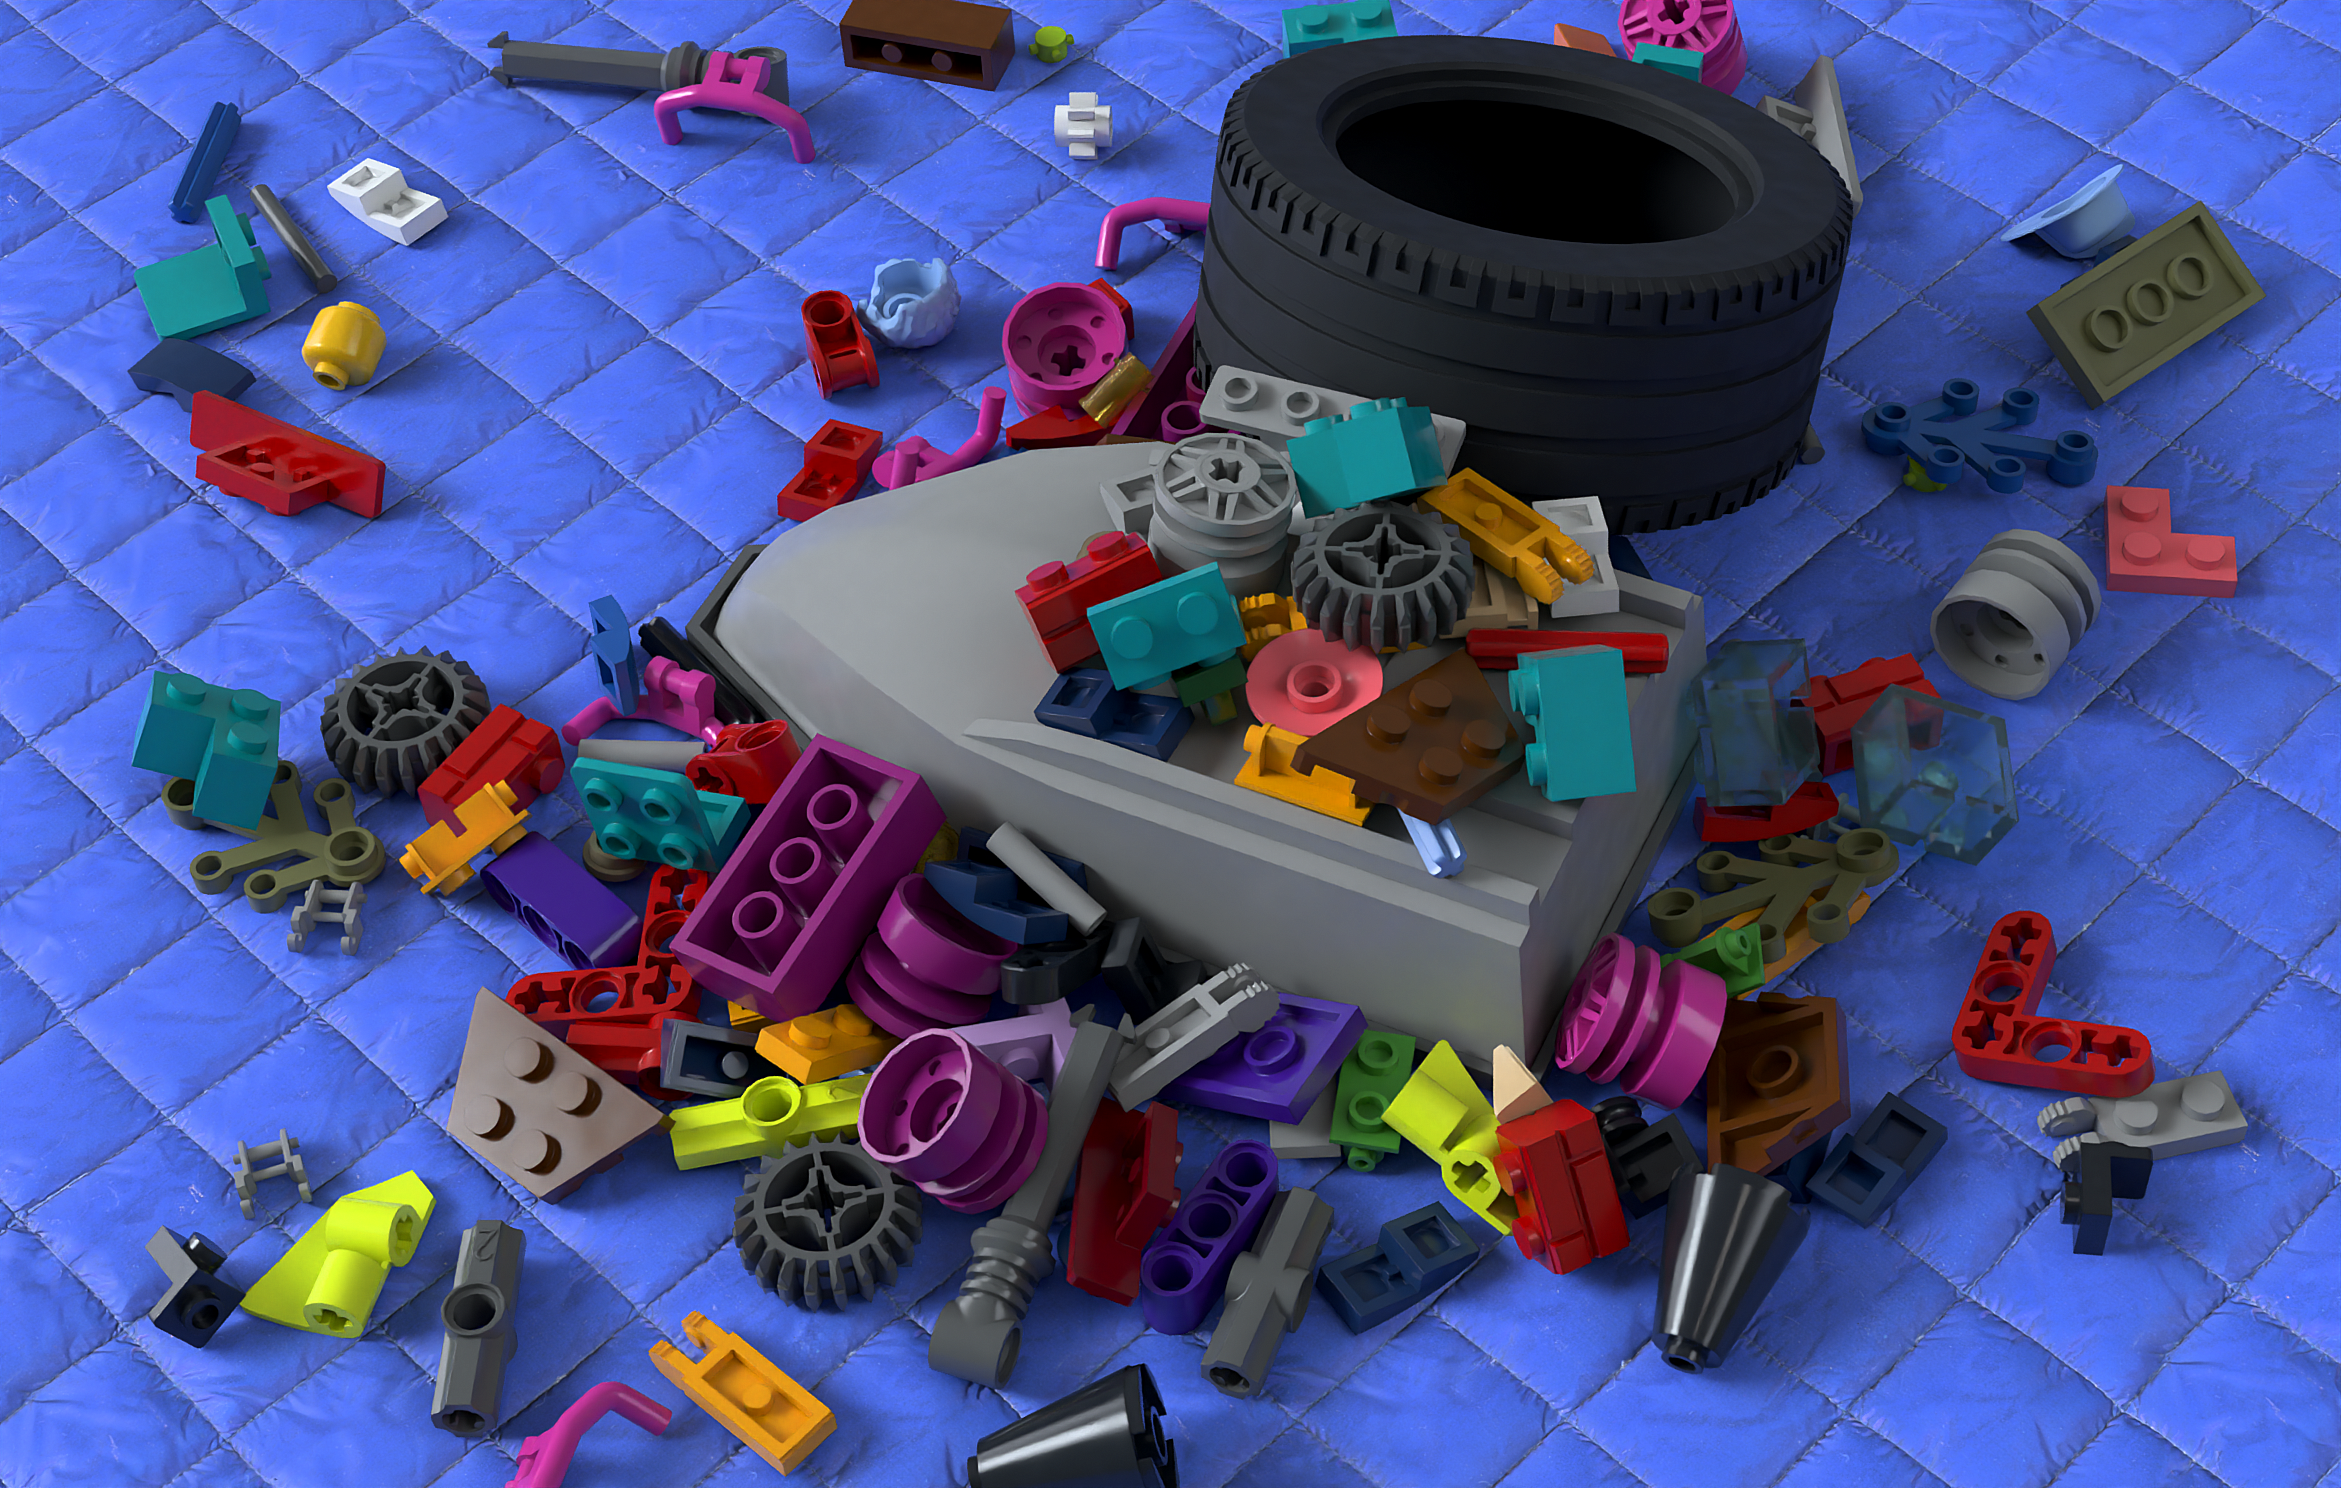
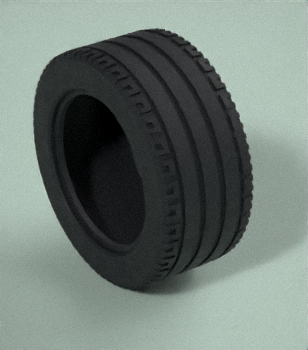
M1464 35L1393 36L1352 41L1308 50V52L1298 53L1290 58L1281 59L1273 65L1262 68L1261 72L1254 73L1250 76L1249 80L1244 81L1240 85V89L1235 90L1232 98L1228 101L1218 139L1211 205L1208 214L1204 256L1198 289L1193 342L1194 367L1197 369V377L1202 382V388L1205 393H1207L1217 369L1222 365L1372 400L1389 397L1390 400L1406 397L1408 407L1429 406L1430 413L1462 420L1466 423V436L1447 479L1468 467L1531 509L1532 502L1598 496L1608 528V535L1622 536L1632 535L1633 533H1654L1657 530L1680 529L1681 526L1702 524V521L1719 519L1722 517V514H1733L1739 511L1740 507H1748L1754 504L1756 499L1764 498L1769 494L1770 490L1776 489L1780 485L1781 480L1786 479L1790 469H1793L1807 433L1820 378L1821 364L1825 356L1833 321V311L1838 299L1849 251L1853 221V201L1851 200L1850 191L1846 188V182L1843 178L1839 177L1840 173L1835 167L1830 165L1831 162L1821 155L1817 148L1807 143L1806 139L1793 132L1787 126L1752 106L1716 89L1630 60L1540 42ZM1246 433V437L1260 441V436ZM1431 489L1393 498L1390 501L1406 506L1413 503L1417 504V498Z

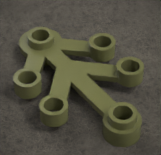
M278 760L277 771L267 797L270 801L274 802L279 820L262 814L256 831L192 816L195 781L173 777L162 790V801L169 819L174 824L186 830H199L207 825H212L256 840L255 842L223 852L206 851L192 860L189 870L197 890L203 894L214 895L225 891L232 884L233 875L295 855L311 859L277 872L271 869L259 870L252 873L246 879L244 892L250 907L258 913L265 914L277 911L285 904L288 897L287 893L309 887L313 880H321L322 882L329 880L341 887H351L353 882H360L364 885L375 879L382 872L386 864V852L379 838L369 830L356 826L352 814L356 807V801L350 784L341 778L324 780L316 786L313 792L318 813L323 819L329 821L332 834L328 837L310 831L299 798L303 787L296 765L290 761ZM288 779L284 783L275 784L279 780ZM341 797L337 801L328 802L332 798ZM218 870L212 875L205 876L209 871ZM273 888L266 894H258L264 889Z
M1875 828L1851 830L1843 834L1836 844L1797 838L1793 833L1761 839L1758 842L1761 861L1737 858L1727 851L1708 852L1702 855L1696 862L1699 884L1703 890L1720 893L1732 889L1738 882L1751 885L1701 900L1695 891L1687 888L1676 887L1662 890L1653 895L1647 904L1651 931L1667 947H1686L1698 939L1703 925L1768 905L1758 921L1754 923L1760 925L1763 964L1773 963L1780 960L1786 954L1784 932L1813 890L1832 885L1825 899L1813 904L1807 910L1806 915L1810 937L1819 943H1835L1846 938L1850 933L1849 909L1864 888L1881 884L1897 871L1900 864L1899 853L1896 846L1890 842L1889 836ZM1800 862L1815 864L1805 868H1797Z

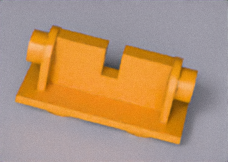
M1266 722L1262 727L1254 724L1249 727L1244 739L1243 748L1244 751L1252 754L1234 779L1235 785L1361 827L1363 826L1376 803L1351 793L1356 780L1318 765L1314 766L1311 776L1308 777L1298 773L1290 766L1297 746L1310 738L1277 728L1276 724Z
M503 779L495 786L488 782L481 790L453 810L466 827L467 831L457 838L446 822L441 819L413 842H409L405 846L408 852L399 858V861L413 879L425 873L431 880L420 889L424 895H431L439 889L447 897L477 874L470 864L489 849H492L498 857L529 833L522 824L533 815L527 809H524L517 815L513 813L509 807L519 799Z

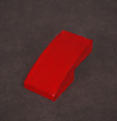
M1122 398L1069 422L1058 404L1006 428V445L1017 451L1021 447L1028 450L1095 446L1107 433L1110 434L1128 406Z
M829 419L804 445V467L777 495L778 516L805 522L831 507L852 502L867 478L883 443V432Z
M1764 777L1760 802L1696 797L1693 823L1701 841L1741 842L1768 839L1795 833L1837 816L1839 801L1829 783Z

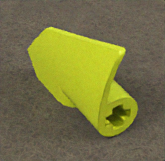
M1440 1040L1380 1119L1441 1165L1443 1181L1456 1198L1505 1236H1514L1511 1223L1512 1220L1520 1217L1514 1196H1509L1503 1190L1493 1166V1157L1501 1154L1495 1133L1497 1126L1501 1124L1496 1119L1493 1107L1477 1087L1448 1041Z
M413 1170L377 1185L341 1196L297 1243L246 1292V1296L239 1303L240 1306L248 1314L299 1330L340 1338H356L361 1336L391 1267H403L409 1263L437 1201Z

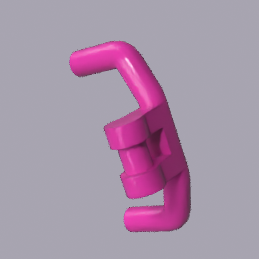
M714 51L702 84L668 91L660 95L654 103V115L661 138L667 145L678 144L683 139V132L677 112L703 106L754 113L784 128L788 132L794 157L798 163H810L816 156L806 119L793 108L762 94L764 88L768 85L771 73L770 61L765 57L750 56L746 60L734 58L732 53ZM731 80L741 81L740 84L730 83Z
M1150 197L1122 204L1111 209L1104 217L1101 225L1094 267L1108 271L1117 270L1122 233L1126 226L1159 219L1165 225V230L1168 232L1184 233L1185 229L1203 231V235L1206 236L1211 203L1166 197Z
M989 386L984 389L977 429L972 437L955 453L949 455L932 447L923 437L911 436L907 440L897 443L895 451H888L873 462L872 472L877 482L883 487L889 488L890 491L974 467L989 453L998 440L1007 395L1006 391L996 386Z
M656 656L652 658L645 669L643 682L648 690V695H639L636 713L624 717L610 700L604 696L590 703L567 722L561 729L562 736L570 745L578 746L581 739H588L610 720L651 719L701 738L713 748L716 745L718 734L725 727L720 720L715 718V678L697 669H692L689 672L680 669L677 662L662 656Z
M617 1381L601 1382L588 1390L567 1409L552 1428L539 1436L525 1438L516 1458L519 1469L515 1479L508 1481L504 1488H560L581 1436L610 1410L655 1436H659L670 1422L672 1411L626 1384Z

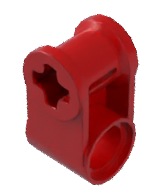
M833 290L819 291L810 295L804 301L801 312L807 353L821 398L823 400L831 399L835 391L866 383L870 388L878 387L880 380L875 356L868 337L864 336L849 297Z
M775 719L755 724L733 723L725 726L716 738V745L708 753L696 755L690 760L685 768V776L692 781L695 790L745 798L747 804L763 803L767 805L803 753L789 724L785 720Z

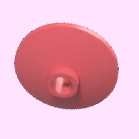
M1307 628L1284 634L1265 645L1254 657L1248 668L1246 676L1249 682L1245 683L1250 709L1263 725L1266 722L1276 724L1277 728L1311 738L1382 696L1384 683L1381 664L1369 646L1361 645L1354 651L1349 652L1344 639L1325 642L1321 629Z

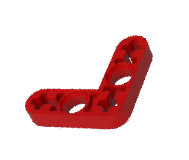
M663 864L654 873L650 884L637 966L546 972L528 975L511 987L505 1001L560 1040H566L570 1024L575 1025L576 1021L648 1024L654 1015L662 1011H679L696 1016L701 1004L703 988L696 984L674 953H662L659 950L661 944L667 938L679 932L712 885L713 881L708 871L692 868L682 870L669 864ZM682 892V904L685 910H680L675 898L676 895H680ZM665 976L670 977L671 982L676 990L675 993L669 994L668 997L667 993L669 983L667 982ZM605 992H616L619 994L615 1004L606 1011L600 1013H589L587 1011L591 1000L599 994ZM665 999H666V1003L660 1004V1005L657 1004V1003H660V1002L665 1001Z
M2030 910L2016 911L1999 919L1990 932L1952 1030L1951 1039L1960 1069L1968 1076L1981 1080L2114 1098L2131 1097L2140 1094L2150 1087L2155 1079L2156 1068L2151 1045L2147 1037L2140 1031L2128 1027L2035 1016L2057 955L2052 926L2049 920L2042 914ZM2022 947L2020 952L2021 963L2016 962L2013 949ZM2002 986H2015L2022 989L2019 996L2007 1002H1995L1987 998L1993 990ZM1988 1025L1993 1026L1996 1041L1987 1042L1990 1034ZM2050 1045H2062L2071 1049L2066 1057L2056 1062H2043L2035 1058L2038 1051ZM2122 1058H2126V1059H2124V1061L2122 1062L2121 1067H2114V1066H2118V1065L2120 1064Z

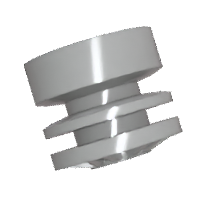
M1204 433L1182 439L1166 450L1156 468V489L1152 500L1154 514L1150 520L1147 543L1162 574V579L1166 580L1217 561L1229 594L1235 595L1238 605L1239 601H1243L1245 597L1249 598L1253 595L1259 597L1261 594L1276 591L1284 574L1289 542L1287 530L1292 522V506L1295 502L1297 489L1294 470L1282 454L1259 440L1234 433Z
M2012 529L1995 534L1964 571V575L1945 595L1932 612L1930 633L1935 649L1953 673L1968 685L1993 697L2020 700L2036 696L2049 683L2067 659L2068 653L2079 643L2084 633L2098 618L2102 598L2095 576L2083 559L2065 544L2038 531Z

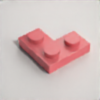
M2107 485L2104 497L2107 590L2234 598L2238 582L2235 537L2171 533L2169 489Z

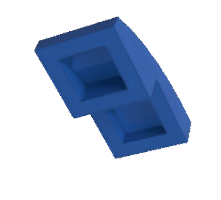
M608 595L588 602L595 634L590 637L599 688L618 711L626 717L636 713L640 695L639 678L625 614L614 597Z

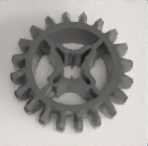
M1390 500L1383 507H1370L1366 503H1362L1359 509L1353 512L1343 508H1336L1333 520L1325 518L1315 519L1313 531L1301 534L1300 545L1297 547V551L1294 552V561L1291 563L1293 600L1296 602L1297 612L1303 613L1307 628L1321 629L1325 642L1344 639L1349 652L1354 651L1361 645L1371 646L1376 655L1379 654L1383 647H1396L1405 654L1409 644L1413 642L1431 647L1436 634L1452 635L1454 623L1466 619L1467 609L1470 606V601H1472V592L1475 591L1476 570L1473 569V554L1470 551V542L1460 537L1458 525L1451 523L1443 524L1440 512L1433 511L1424 515L1420 514L1416 503L1409 505L1405 509L1393 507Z
M425 645L416 654H407L400 646L396 656L384 659L375 653L373 664L367 667L353 664L352 678L335 679V694L324 697L325 707L323 709L324 714L320 716V731L329 761L333 762L334 767L338 769L339 774L348 783L356 782L364 794L379 788L387 799H390L398 790L405 789L414 799L420 785L492 712L485 684L481 682L479 675H475L474 670L470 668L467 661L456 662L449 650L434 656ZM445 708L450 709L447 716L441 714ZM368 728L373 729L368 736L364 735Z
M841 1129L833 1142L822 1143V1140L813 1131L808 1146L798 1149L786 1140L783 1149L784 1157L776 1159L762 1155V1161L759 1166L761 1174L745 1175V1183L742 1186L744 1195L735 1198L733 1211L736 1221H734L735 1227L732 1229L736 1248H740L739 1254L742 1266L748 1271L749 1276L756 1275L757 1284L763 1289L765 1294L778 1290L780 1299L784 1301L787 1307L791 1306L802 1296H805L807 1306L814 1313H816L825 1299H834L836 1305L844 1312L849 1300L848 1296L859 1293L869 1302H872L875 1294V1283L879 1282L895 1287L896 1279L898 1278L897 1267H912V1260L915 1256L913 1246L920 1244L921 1237L923 1236L921 1214L923 1213L922 1199L920 1193L916 1191L914 1181L905 1180L876 1161L862 1147L861 1140L855 1145H850L849 1138ZM826 1209H830L832 1215V1232L830 1233L826 1232L824 1211Z

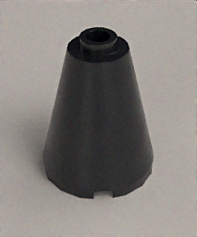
M1695 1162L1682 1164L1674 1171L1669 1185L1652 1341L1662 1351L1661 1359L1667 1365L1685 1373L1702 1374L1704 1368H1717L1722 1365L1806 1238L1811 1224V1213L1804 1206L1798 1215L1788 1206L1792 1195L1791 1192L1754 1172L1728 1164L1714 1163L1710 1175L1691 1174Z
M1145 1363L1134 1366L1127 1365L979 1439L977 1455L967 1459V1471L971 1488H1180L1173 1438L1165 1440L1160 1416L1167 1415L1155 1377L1148 1365Z

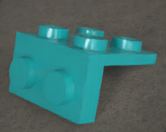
M226 194L205 201L218 242L217 244L141 267L134 273L136 285L160 342L166 337L189 340L197 335L234 323L245 322L250 318L271 312L262 283L263 280L272 278L261 246L250 249V246L257 243L249 219L245 212L235 215Z
M1217 561L1087 608V617L1117 691L1129 686H1133L1134 690H1146L1156 687L1167 681L1172 676L1171 671L1195 662L1200 667L1221 663L1236 653V647L1247 644L1235 595L1229 594Z
M585 757L577 758L570 769V774L603 852L621 859L636 858L669 864L682 870L692 868L719 873L751 817L745 798L695 790L692 781L680 773Z

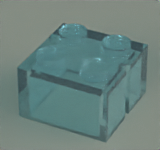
M1805 638L1729 642L1690 680L1686 690L1685 706L1690 722H1696L1699 746L1695 751L1694 771L1697 782L1700 785H1705L1707 807L1784 805L1821 762L1814 707L1775 708L1774 699L1809 698L1812 695Z
M1891 683L1850 729L1861 828L1881 830L1889 836L1890 840L1912 847L1922 839L1925 851L1977 866L2019 822L2005 719Z

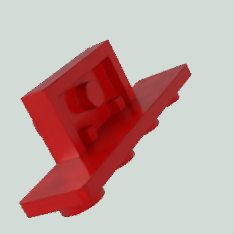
M207 390L194 393L190 443L192 446L206 451V453L197 455L196 478L218 486L219 491L225 495L244 497L264 505L267 512L277 516H296L301 513V510L325 501L367 518H373L381 514L386 465L383 461Z

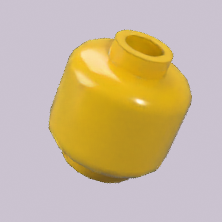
M343 301L339 302L337 306L333 305L323 308L318 313L301 352L305 363L314 371L312 374L313 378L319 384L329 389L340 391L344 390L346 385H365L372 378L387 345L385 331L380 326L379 317L373 311L360 304Z

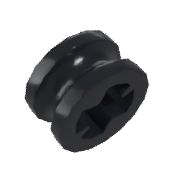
M1629 1096L1609 1098L1590 1109L1596 1116L1600 1134L1603 1133L1612 1146L1649 1127L1647 1121L1641 1118L1642 1111L1636 1099Z

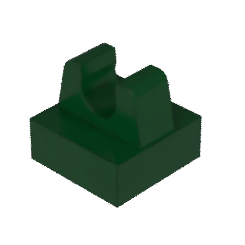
M1237 653L1231 658L1212 666L1200 667L1195 662L1171 671L1172 676L1168 680L1177 698L1185 708L1199 702L1205 717L1210 719L1213 727L1239 717L1230 689L1249 681Z

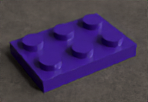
M1277 992L1280 995L1278 998L1281 1000L1279 1003L1280 1009L1277 1010V1015H1274L1271 1021H1265L1264 1026L1254 1033L1238 1031L1240 1034L1218 1048L1211 1057L1195 1064L1165 1085L1153 1097L1298 1126L1369 1025L1360 1007L1357 1005Z

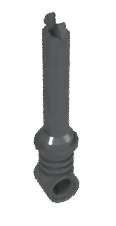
M502 31L487 43L489 48L503 49V68L494 67L490 70V75L503 85L509 86L513 82L512 78L662 91L665 93L690 85L702 84L712 53L719 51L701 49L694 41H685L680 47L672 48L667 54L509 40L508 31ZM768 46L745 48L736 53L723 51L732 53L734 58L748 60L750 56L768 58L771 65V73L768 85L764 88L762 94L789 106L787 54L783 50ZM731 80L730 83L740 84L741 81ZM739 112L747 116L760 117L754 113Z
M1089 1003L1071 1015L1069 1019L1070 1027L1076 1028L1077 1031L1046 1104L1049 1116L1046 1144L1035 1169L1018 1191L1008 1198L1001 1216L987 1221L985 1227L974 1230L970 1242L974 1251L973 1264L968 1267L966 1281H963L959 1289L960 1296L955 1300L947 1302L931 1336L928 1363L932 1370L996 1390L1004 1388L1009 1381L1020 1353L1023 1336L1021 1320L1025 1319L1027 1315V1304L1032 1302L1035 1294L1034 1288L1038 1287L1040 1280L1052 1275L1055 1268L1056 1260L1051 1255L1053 1245L1047 1235L1123 1044L1126 1042L1135 1045L1137 1041L1136 1032L1129 1014L1124 1013L1117 1031L1111 1027L1092 1022L1096 1013L1093 1004Z

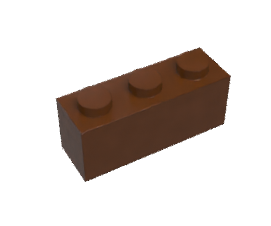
M853 0L839 23L845 66L995 92L1015 54L1012 11L1010 9L955 0Z

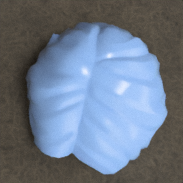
M893 258L885 264L877 265L870 304L868 306L867 299L859 300L855 313L862 328L867 330L872 336L877 337L879 341L888 347L921 348L923 346L936 345L945 336L949 335L960 311L959 305L962 295L958 293L957 280L952 276L950 267L942 259L934 258L932 264H921L911 258L903 260Z

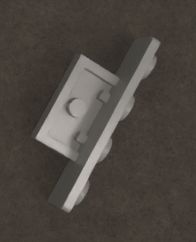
M1820 55L1794 92L1796 106L1764 95L1755 109L1772 117L1806 139L1807 143L1817 148L1820 154L1831 162L1830 165L1838 170L1840 173L1839 177L1844 179L1846 188L1850 191L1851 200L1853 201L1854 220L1861 209L1863 193L1860 189L1855 156L1852 152L1847 120L1844 115L1833 60L1830 57Z
M1222 365L1216 371L1199 409L1201 421L1205 424L1260 436L1261 442L1281 453L1292 467L1286 441L1305 436L1304 423L1337 414H1343L1344 421L1351 420L1349 407L1372 401V399ZM1431 413L1446 478H1448L1466 436V423L1462 420ZM1388 500L1378 503L1386 504Z

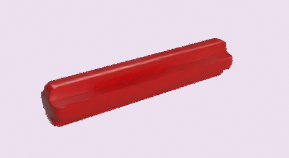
M1472 628L1468 630L1466 636L1467 654L1473 657L1479 669L1519 670L1517 657L1519 653L1596 644L1622 650L1624 673L1662 674L1666 672L1669 660V642L1667 635L1663 633Z

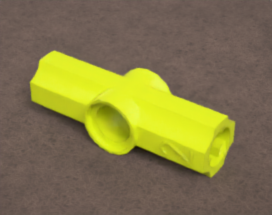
M873 1073L800 1087L790 1079L781 1076H769L757 1080L750 1085L741 1098L672 1110L669 1117L675 1120L676 1123L670 1130V1136L678 1168L682 1171L752 1157H759L762 1160V1155L781 1159L784 1157L783 1149L786 1140L799 1149L809 1145L808 1143L813 1131L822 1140V1143L833 1142L841 1129L849 1139L859 1138L857 1122L860 1102Z

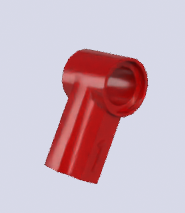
M662 1011L654 1015L648 1024L576 1021L575 1025L570 1024L565 1043L623 1084L638 1085L639 1089L644 1093L659 1100L682 1101L690 1098L694 1093L660 1087L661 1030L663 1019L704 1023L693 1015L679 1011Z

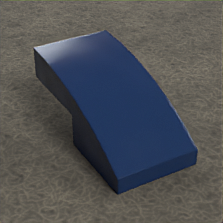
M167 337L127 371L139 390L173 393L185 412H192L193 395L196 392L207 390L234 401L257 381L249 369L214 350L192 342Z
M1072 667L1060 673L1034 710L1037 721L1047 727L1101 740L1164 762L1169 760L1195 720L1191 707L1185 708L1178 698L1130 692L1128 687L1117 691L1109 671Z
M971 859L925 862L924 877L952 907L985 930L1022 945L1066 940L1069 913L1018 900L1019 876L1012 870Z
M1888 1091L1854 1137L1846 1132L1805 1185L1806 1192L1866 1229L1905 1192L1948 1140L1947 1127Z
M1437 1201L1382 1224L1376 1244L1321 1266L1315 1286L1352 1332L1358 1335L1402 1313L1440 1289L1478 1259L1480 1248L1445 1207Z

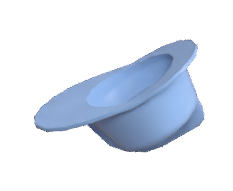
M2124 165L2114 166L2090 181L2071 197L2017 224L2001 236V241H2009L2034 231L2061 255L2072 258H2087L2097 255L2099 249L2119 240L2132 230L2135 225V218L2128 208L2127 202L2116 182V179L2124 170Z

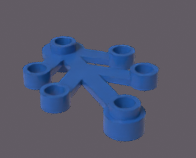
M1963 378L1950 379L1944 383L1941 397L1912 407H1907L1898 402H1885L1870 408L1862 417L1861 430L1866 436L1865 441L1870 449L1877 453L1891 456L1908 454L1925 469L1927 477L1937 483L1951 484L1959 481L1962 477L1965 461L1986 478V483L1992 490L2004 494L2016 493L2023 488L2026 464L2015 456L2047 461V473L2054 480L2065 484H2084L2089 482L2095 474L2098 449L2094 445L2093 438L2084 432L2076 430L2060 433L2055 441L1996 432L2013 425H2028L2036 420L2040 399L2034 391L2026 388L2008 389L2003 394L2001 406L1951 424L1936 421L1951 415L1966 416L1976 411L1979 387L1971 380ZM1931 443L1942 444V445H1939V446H1935V447H1934ZM1993 453H1999V454H2005V455L1995 456Z

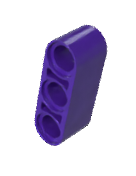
M530 832L481 868L480 877L495 902L574 970L624 967L639 955L644 924L637 914L539 832Z
M1252 1139L1238 1140L1228 1144L1221 1150L1180 1205L1169 1226L1161 1231L1145 1253L1140 1266L1143 1315L1148 1325L1157 1332L1169 1336L1183 1335L1198 1327L1225 1291L1230 1272L1238 1255L1242 1251L1251 1252L1276 1193L1279 1191L1278 1159L1273 1150L1264 1143ZM1253 1184V1185H1255V1186H1252V1187H1242L1241 1185ZM1206 1235H1218V1236H1219V1237H1217V1238H1210V1239L1202 1238V1237H1204V1236H1206ZM1177 1286L1183 1288V1289H1180V1290H1178V1291H1165V1290H1163V1289H1166V1288H1168V1287H1177Z

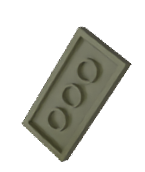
M2200 200L2029 309L2026 314L2086 402L2094 410L2265 298L2266 294Z

